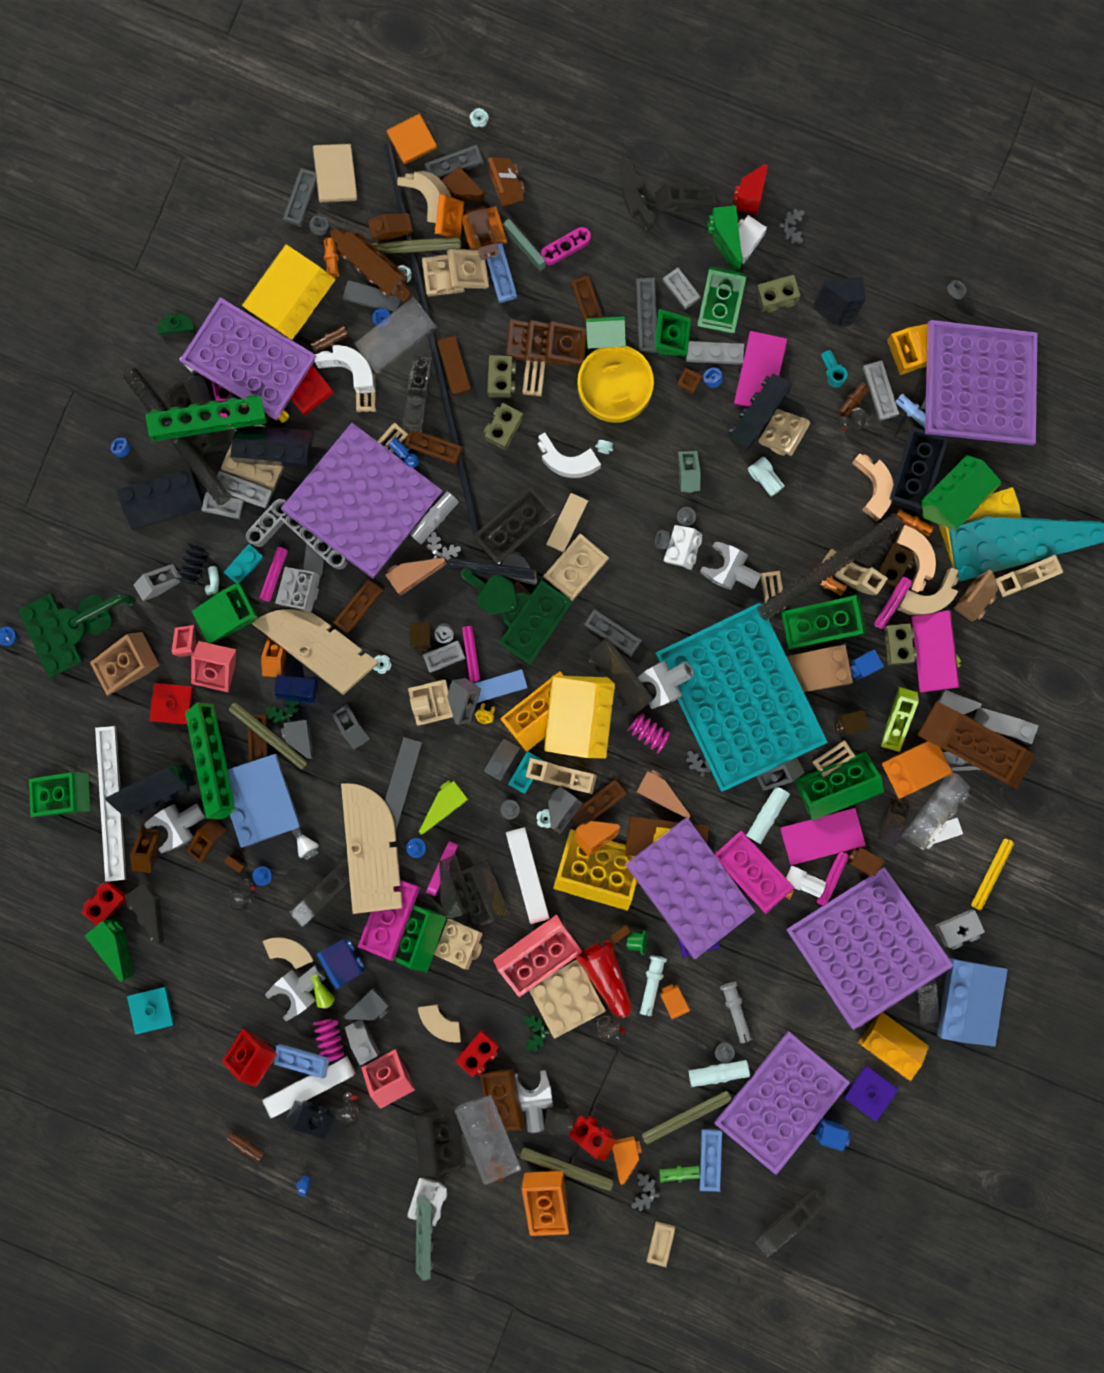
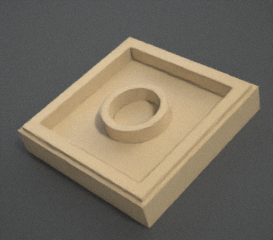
M449 249L447 251L452 288L486 289L489 287L486 261L480 259L478 250Z

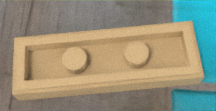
M570 494L547 542L548 546L563 553L565 552L588 500L575 494Z

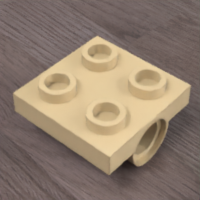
M448 255L422 258L427 297L464 292V288H452Z
M777 409L759 442L779 455L784 456L786 453L792 456L810 422L808 419Z
M445 679L408 688L417 726L453 718L447 698L449 691Z
M448 918L434 955L469 970L472 960L477 959L481 953L482 946L479 942L483 933Z

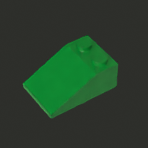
M736 206L713 208L712 215H709V222H707L708 234H712L713 242L732 271L739 272L742 255Z
M710 267L698 326L735 333L748 274Z
M70 772L29 779L31 817L90 811L88 773Z
M109 919L102 921L88 932L85 937L117 979L123 982L134 976L126 933L123 931L124 927L120 921Z

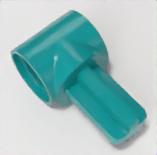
M831 350L825 351L821 354V357L828 369L826 371L828 383L830 386L838 388L845 382L848 375L847 370L841 364H837ZM833 374H840L842 380L834 379Z

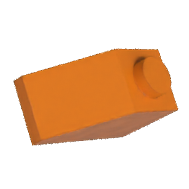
M267 637L261 657L262 675L282 677L286 662V650L270 637Z
M590 821L586 825L581 824L575 830L574 841L589 857L617 837L620 826L618 824Z
M670 984L662 989L663 992L660 995L672 1019L690 1011L677 985L673 986V984Z
M634 1136L617 1140L612 1148L620 1184L625 1183L639 1161L638 1154L642 1153L639 1141L635 1142Z

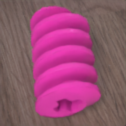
M642 713L637 716L627 731L633 729L632 736L639 733V741L646 738L644 744L647 745L651 742L650 749L653 750L658 747V754L669 740L670 733L662 734L663 727L656 730L657 723L655 722L650 725L651 719L648 718L644 721L645 714Z
M332 1019L313 1023V1025H319L315 1033H321L316 1040L322 1041V1044L318 1045L317 1048L324 1049V1051L319 1053V1055L329 1058V1061L337 1060L344 1056V1052L338 1051L343 1047L342 1044L337 1043L341 1040V1037L335 1036L340 1032V1029L334 1028L339 1023Z

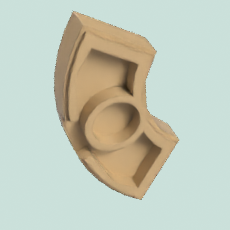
M278 937L263 941L270 959L284 958L291 962L295 969L314 961L310 952L303 945L293 940Z
M438 1005L418 1007L424 1026L434 1036L448 1042H461L459 1022L446 1019L441 1014Z

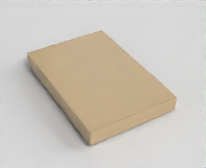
M351 144L313 145L319 202L356 201L357 194Z
M579 534L543 577L573 601L609 560V557L582 534Z

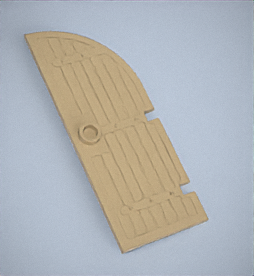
M283 609L265 614L252 622L255 627L343 695L378 664V661L367 653L361 657L359 654L363 650L336 629L328 632L331 626L313 613L298 609Z
M341 784L353 914L403 908L401 892H394V886L401 885L397 847L390 848L389 843L396 841L392 813L385 801L371 789L357 784Z

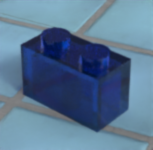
M277 675L274 694L279 700L315 704L318 684L315 679Z

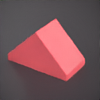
M194 625L175 628L172 654L178 657L192 655L197 646Z

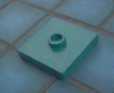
M167 987L127 996L135 1035L175 1025Z

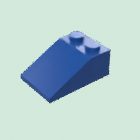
M346 938L317 954L336 989L365 972L363 969L365 967L364 962L360 957H356L353 943L351 940L347 941Z

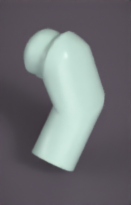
M212 566L208 568L210 585L205 586L207 595H215L219 588L218 569Z

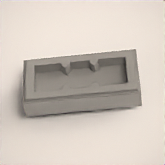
M676 268L663 278V282L684 309H687L700 299V295L679 268Z
M206 492L202 511L240 519L244 501Z
M459 641L423 654L430 673L466 659Z

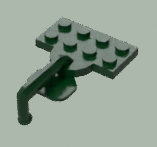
M469 568L463 569L460 573L462 579L481 591L477 597L479 607L492 615L501 613L503 622L509 627L498 644L529 665L533 662L573 602L542 580L530 596L526 593H515L513 583L502 575H493L485 584L472 575V571Z
M49 593L20 608L18 612L48 678H54L83 663L84 660L77 644L83 640L86 632L99 635L112 626V617L108 610L123 602L128 606L133 605L135 602L134 596L120 593L104 601L101 596L91 595L80 602L76 611L67 608L60 609L54 594Z

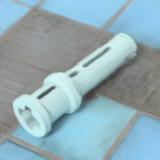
M650 955L649 971H646L648 980L640 1014H648V1016H652L659 980L663 978V966L667 962L666 958L656 955Z

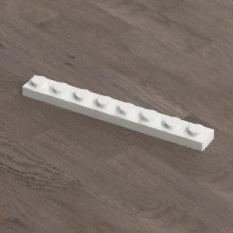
M117 727L95 728L105 881L126 880L123 818L105 799V797L121 790Z

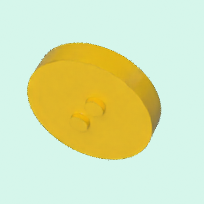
M631 347L598 348L584 360L579 370L578 393L580 400L590 414L602 421L618 423L633 419L646 408L652 396L654 385L652 369L645 357Z

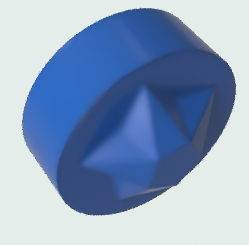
M384 308L377 309L373 314V322L380 328H386L392 322V315Z
M710 368L704 373L703 379L708 387L715 388L723 382V375L718 368Z
M122 437L114 440L111 445V451L117 457L126 456L131 449V444Z
M2 627L0 629V644L12 646L16 643L18 638L17 632L13 628Z
M415 838L408 842L406 849L411 857L418 858L425 854L426 844L423 840Z
M261 866L254 870L252 878L257 885L264 886L272 881L273 873L268 867Z
M303 1175L302 1179L297 1182L296 1188L299 1191V1196H307L311 1183L310 1177Z

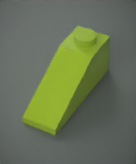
M901 687L898 688L881 747L900 752L919 702L918 692Z
M447 781L440 787L441 791L438 792L419 832L421 835L469 800L455 781L452 783Z

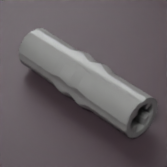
M447 491L429 512L424 515L422 520L410 532V535L418 543L422 544L439 524L444 521L459 501Z

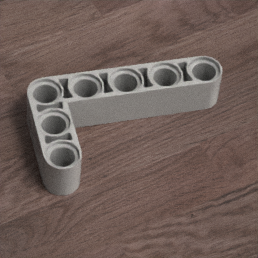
M278 499L273 502L246 533L248 542L260 547L285 523L334 568L343 569L348 564V560L344 556H342L340 564H334V558L340 555L336 550L328 546L326 551L321 552L320 545L324 543L315 535L311 539H307L306 533L308 530L300 524L293 526V519L286 513H279V507L286 503L284 499ZM268 519H273L274 521L271 527H266ZM255 533H260V535H261L260 539H259L258 541L254 542V541H253V536H254V534H255Z

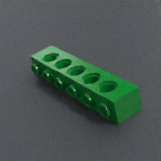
M249 395L246 399L230 398L226 402L220 403L219 401H211L207 405L201 406L200 404H191L188 408L172 407L168 411L153 410L149 414H145L148 434L152 442L267 424L262 397L257 395ZM242 408H248L249 412L247 414H241L240 410ZM223 411L230 412L228 417L220 416ZM204 414L211 415L209 420H202L201 418ZM185 417L192 418L189 423L185 424L182 422ZM172 420L170 426H163L164 421Z
M196 703L185 712L206 819H224L233 813L236 808L214 704Z

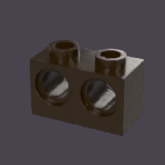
M896 543L890 546L877 570L885 577H887V571H892L895 574L894 580L887 579L884 583L885 586L892 590L897 587L902 577H905L903 576L905 570H910L914 563L912 559L914 553ZM897 554L903 556V563L896 561L895 557Z
M429 622L410 623V646L417 653H428V649H433V630Z
M865 710L837 717L836 722H834L836 733H840L841 737L869 729Z

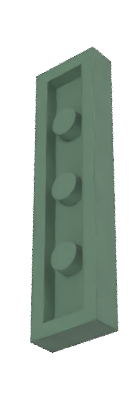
M425 1196L417 1197L416 1273L422 1280L430 1279V1271L433 1269L430 1259L431 1252L433 1251L431 1233H433L431 1222L433 1206Z

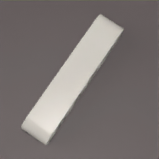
M525 827L506 832L530 924L548 920L549 914Z
M348 1056L328 1065L326 1078L309 1075L266 1097L262 1102L270 1118H273L290 1109L295 1100L300 1102L308 1100L352 1077L356 1073Z

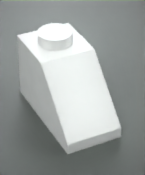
M749 215L745 220L741 219L738 223L742 264L746 262L765 235L767 227Z

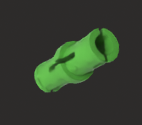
M677 1166L674 1169H659L661 1183L700 1179L699 1166L683 1168Z

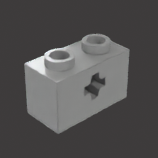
M968 910L935 925L944 946L952 949L963 946L962 942L966 940L970 942L981 938L980 934L985 933L975 910ZM959 926L964 928L962 934L957 933L960 930Z

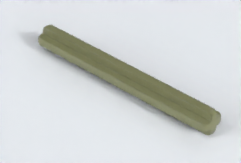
M458 237L371 243L382 254L461 248V240Z
M233 703L230 706L229 711L297 767L303 769L307 765L308 761L241 706L237 703Z
M724 1091L643 1133L642 1137L645 1143L649 1144L729 1103L732 1100L728 1091Z
M523 1148L520 1158L553 1171H563L564 1175L607 1191H611L613 1187V1180L528 1148Z

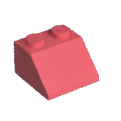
M199 641L191 658V684L229 692L236 665V649Z
M396 1049L361 1067L370 1097L380 1109L415 1090L411 1077Z

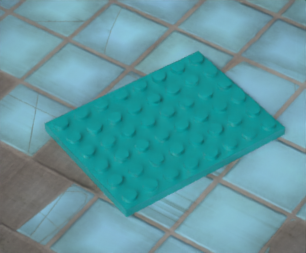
M761 603L656 652L660 663L666 661L670 670L684 662H688L694 670L693 678L678 685L683 695L678 698V701L721 792L828 743Z

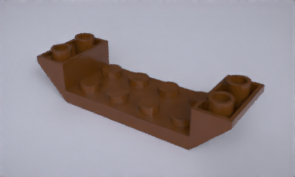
M938 701L934 704L918 733V736L1015 789L1020 785L1036 756L1027 749Z

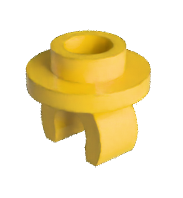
M481 704L480 710H477L475 713V717L482 724L492 723L495 707L492 706L490 711L484 710L485 704Z

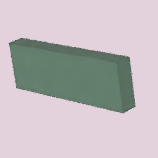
M511 220L505 221L503 224L507 234L539 271L545 268V259Z

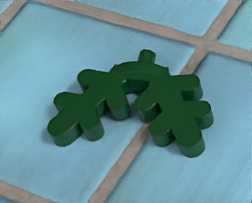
M293 694L290 700H286V703L289 705V708L284 707V710L288 712L287 715L283 716L284 711L282 709L277 713V708L273 706L272 709L265 708V712L269 714L267 718L272 719L275 717L274 723L286 720L291 722L290 718L300 711L298 708H295V706L300 705L296 695Z
M535 1015L524 1017V1021L527 1022V1028L534 1026L533 1032L541 1031V1035H533L535 1040L528 1039L527 1051L532 1049L537 1051L538 1044L540 1047H543L545 1034H550V1030H545V1026L542 1025V1018H539L538 1022L535 1021Z

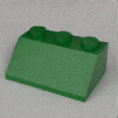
M414 905L394 961L410 969L428 972L446 916Z

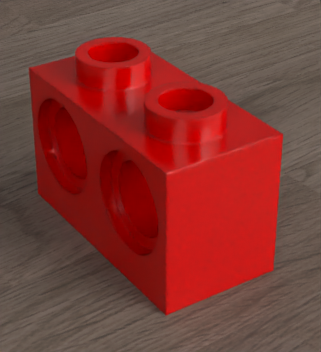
M113 882L102 883L97 888V894L94 898H89L83 905L84 909L81 913L96 926L102 921L111 919L129 897ZM108 891H111L114 895L112 901L107 899ZM96 905L101 909L99 916L94 913Z
M481 1030L455 1062L472 1077L476 1073L480 1075L487 1067L484 1065L488 1059L493 1060L499 1053L497 1050L499 1044L484 1030ZM481 1043H489L491 1049L488 1052L482 1051L480 1048ZM474 1057L477 1059L478 1064L472 1067L467 1063V1059Z
M580 1115L568 1136L595 1158L605 1161L617 1142L612 1136L613 1132L606 1127L601 1128L598 1126V1121L591 1116L587 1118ZM588 1127V1132L585 1135V1129ZM602 1138V1144L599 1146V1140Z

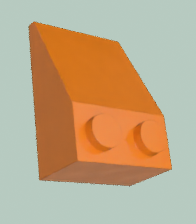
M929 741L882 762L899 799L952 773L941 748Z
M563 1171L524 1173L522 1193L530 1236L569 1234L566 1186Z

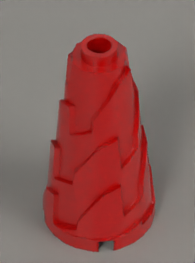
M610 940L603 941L604 947L597 943L582 951L579 956H576V959L590 981L595 985L599 994L605 999L612 1013H615L616 1017L625 1018L631 1014L632 1003L626 990L613 944Z

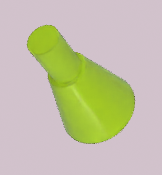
M317 974L312 975L311 980L315 987L317 1007L324 1009L330 1007L335 997L321 983Z

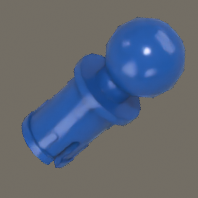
M396 436L387 444L399 456V459L404 458L407 466L412 468L418 466L419 458L415 454H409L410 448L407 449Z

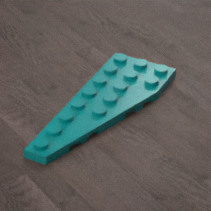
M983 516L965 521L957 530L948 528L954 567L956 570H959L957 573L959 582L978 577L989 569L996 572L1104 542V523L1099 521H1059Z

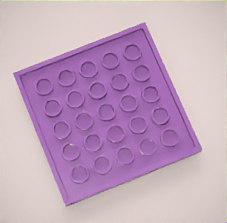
M930 320L927 333L925 434L1025 445L1036 444L1037 333Z
M351 423L281 507V510L374 579L443 491Z
M885 867L878 871L875 878L868 877L786 929L852 1030L860 1027L953 967L949 958Z

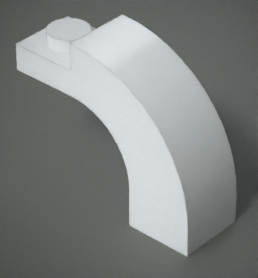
M333 345V353L322 351L320 354H315V363L318 368L344 367L349 369L353 373L356 393L376 392L374 376L368 362L354 349Z
M546 433L538 436L539 443L537 444L542 453L546 452L542 456V461L556 474L569 478H579L590 475L601 468V464L592 449L576 457H566L557 452Z

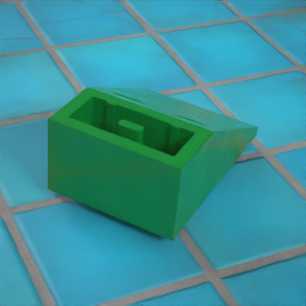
M239 582L222 590L192 611L209 644L259 619L244 586Z

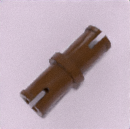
M342 326L331 333H325L324 337L310 344L314 352L318 354V352L330 346L333 347L335 343L349 337V334L345 327Z
M864 382L859 383L858 387L852 394L847 396V401L837 411L839 415L843 413L841 417L847 419L854 408L861 404L862 398L870 390L869 386L865 388L866 384Z
M234 1131L230 1133L225 1141L238 1149L240 1154L244 1153L256 1161V1163L259 1162L265 1153L251 1144L249 1139L245 1140L234 1133Z

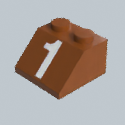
M488 158L490 175L502 207L523 200L525 188L522 181L519 182L517 179L519 172L516 164L512 165L510 158Z

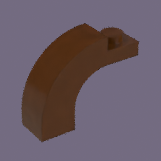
M482 206L466 211L480 259L485 260L498 256L499 248L492 233L486 208Z

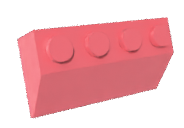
M555 915L493 961L500 974L518 997H521L582 953V950L559 917Z

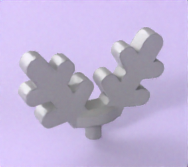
M432 532L431 537L427 538V541L432 544H428L427 549L431 550L432 554L435 555L433 559L445 558L448 561L451 558L450 556L457 558V553L461 551L459 546L454 548V545H450V550L447 551V548L443 547V553H440L438 550L442 548V545H437V543L441 541V538L437 537L436 532Z

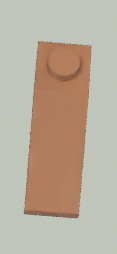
M444 558L404 563L399 566L396 564L387 570L386 577L401 596L447 563Z
M654 770L651 773L647 771L637 793L689 819L690 814L666 781L662 779L663 775Z

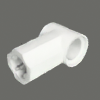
M791 866L786 877L795 889H801L819 898L825 889L826 882L810 876L807 872Z

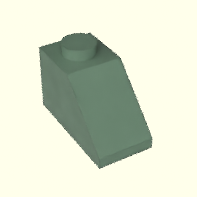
M697 451L678 452L681 492L700 491V466Z

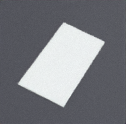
M958 818L923 829L928 845L963 834Z

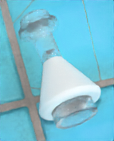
M299 828L291 830L297 839L299 858L304 857L307 861L319 853L317 850L319 844L304 836Z

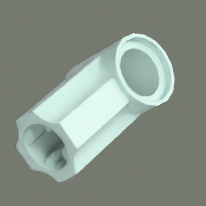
M761 457L747 468L753 479L757 482L759 481L771 497L784 487V484L772 471L773 468L765 457Z

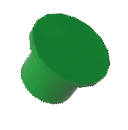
M644 930L643 934L630 932L627 939V949L641 951V955H645L648 945L647 930Z

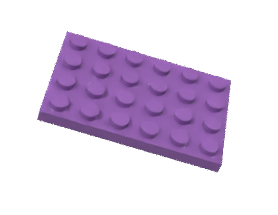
M220 297L181 357L180 362L240 399H246L249 395L261 396L265 414L278 420L313 365L316 355Z
M688 818L683 819L625 864L693 959L699 957L755 912Z
M787 1031L714 1123L776 1175L850 1082Z

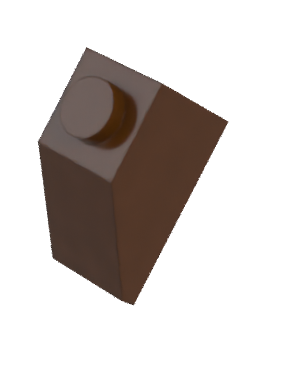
M459 166L442 180L450 195L455 199L471 202H483L485 200L484 192Z
M408 213L383 214L368 220L371 236L378 243L388 242L414 232L410 214Z
M210 819L197 831L186 852L201 864L221 841L227 830L214 819Z
M141 827L130 854L132 871L152 873L157 860L160 829Z
M859 847L857 850L853 849L848 858L850 860L849 865L863 874L874 878L885 861Z

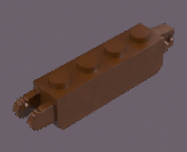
M335 228L331 230V237L338 244L336 248L341 252L340 255L344 259L351 261L356 270L366 274L369 282L377 284L380 287V291L388 297L396 296L403 302L409 300L413 292L406 285L408 278L403 271L360 233L346 232Z

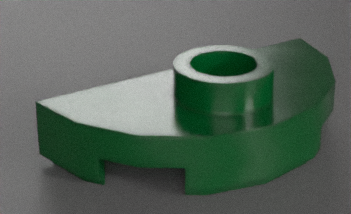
M172 313L160 321L157 334L164 335L196 330L194 324L187 316L181 313Z

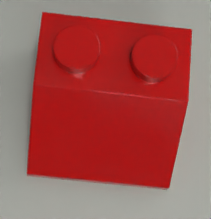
M762 165L742 178L740 186L736 185L732 204H736L737 212L757 214L768 165Z
M242 1029L222 1060V1063L238 1081L257 1087L277 1056V1053L267 1043L247 1030Z

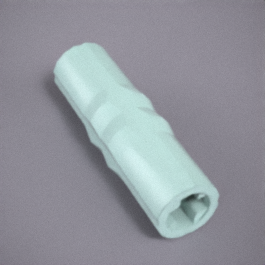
M775 787L746 836L761 844L790 794L779 787Z
M746 1060L712 1065L689 1071L691 1087L750 1077Z

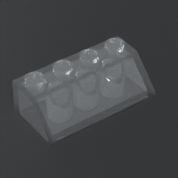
M412 297L354 344L373 370L379 374L437 327L417 300Z
M957 773L947 775L902 836L920 850L929 849L935 842L933 838L936 834H940L945 829L947 819L949 817L952 818L958 811V808H956L960 802L963 803L969 796L970 786Z
M492 1095L473 1099L455 1107V1113L484 1185L521 1170Z

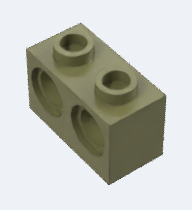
M794 275L759 284L756 288L762 312H774L779 309L778 307L794 306L800 298ZM783 290H790L792 295H785ZM765 295H772L774 300L768 301Z
M489 355L488 397L511 398V392H515V381H512V374H516V362H513L512 356ZM501 364L507 365V369L505 371H499L497 369L498 366ZM499 383H505L507 387L503 390H500L497 388V385Z
M502 403L501 407L495 409L493 413L494 420L491 424H487L484 434L486 441L506 451L523 420V413ZM505 414H510L512 419L510 421H503L502 417ZM500 430L503 432V435L500 438H495L493 433Z
M911 624L886 626L884 628L888 666L915 662L914 659L917 658L916 647H913L912 640L915 638L914 629L911 628ZM897 630L904 633L903 640L896 637ZM899 649H903L906 652L905 659H901L898 656Z

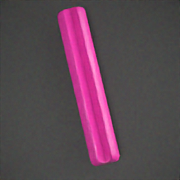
M278 547L260 595V599L270 602L288 552L285 548Z
M902 577L874 622L876 627L880 629L885 628L912 584L910 579Z
M465 626L462 630L469 677L471 682H479L480 673L472 626Z
M844 852L838 853L825 881V889L820 898L818 897L817 899L818 904L824 906L828 903L849 858L848 854Z

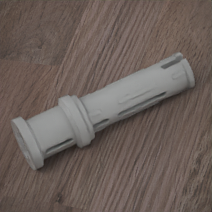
M737 982L727 983L720 986V989L724 992L726 998L725 1005L727 1008H730L740 1043H745L744 1034L747 1041L752 1040V1037L750 1036L741 1007L743 1000L738 995Z

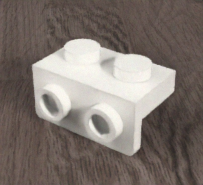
M675 525L664 561L691 570L696 562L698 548L702 543V534L694 528Z
M419 1177L407 1216L410 1219L416 1220L417 1197L425 1196L432 1203L433 1214L431 1215V1222L435 1226L441 1215L440 1209L443 1201L446 1199L447 1188L439 1181Z

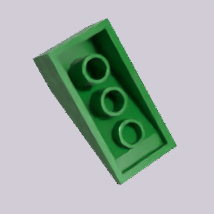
M856 595L781 612L788 649L868 634L861 598Z

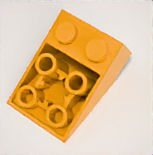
M928 324L892 333L887 341L900 375L927 366Z

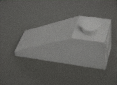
M981 707L976 710L973 719L999 735L1025 745L1033 743L1038 729V725Z

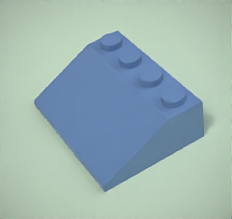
M277 754L228 770L236 808L230 816L241 847L250 846L301 827Z
M949 958L953 967L947 970L937 1036L952 1041L995 1047L1008 969Z

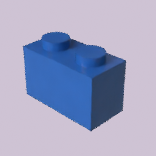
M875 649L849 663L851 677L855 678L856 681L884 667Z
M821 1118L815 1133V1138L820 1144L844 1151V1147H848L850 1142L849 1131L842 1124Z

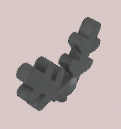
M794 209L792 216L791 212H787L784 223L779 225V227H784L785 239L788 240L791 237L792 244L795 242L801 244L803 242V239L800 237L801 232L795 233L796 227H788L789 224L795 226L796 221H802V216L805 213L803 210L798 212L797 209Z
M692 751L687 752L689 758L686 759V762H692L693 764L689 766V769H696V772H701V777H704L705 773L711 771L707 760L704 762L706 768H701L703 760L697 761L699 754L696 753L694 755Z
M639 1173L637 1175L640 1180L638 1185H645L646 1187L643 1188V1191H650L651 1193L650 1196L643 1193V1199L637 1196L635 1198L636 1202H633L631 1206L633 1209L639 1207V1211H642L645 1204L646 1208L649 1209L654 1197L659 1198L660 1194L655 1193V1180L652 1179L649 1182V1174L644 1176L642 1173Z

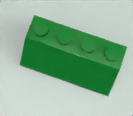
M966 455L922 500L923 516L927 520L957 530L1001 485V481L983 460Z
M866 751L855 755L856 757L841 764L837 762L822 768V771L818 770L795 780L803 804L812 821L884 792L882 777ZM837 766H840L839 768H837L836 770H834L833 772H831L830 774H828V775L825 776L824 778H823V776L821 775L823 772H826V771H828V770H830V769H832V768H835V767H837Z

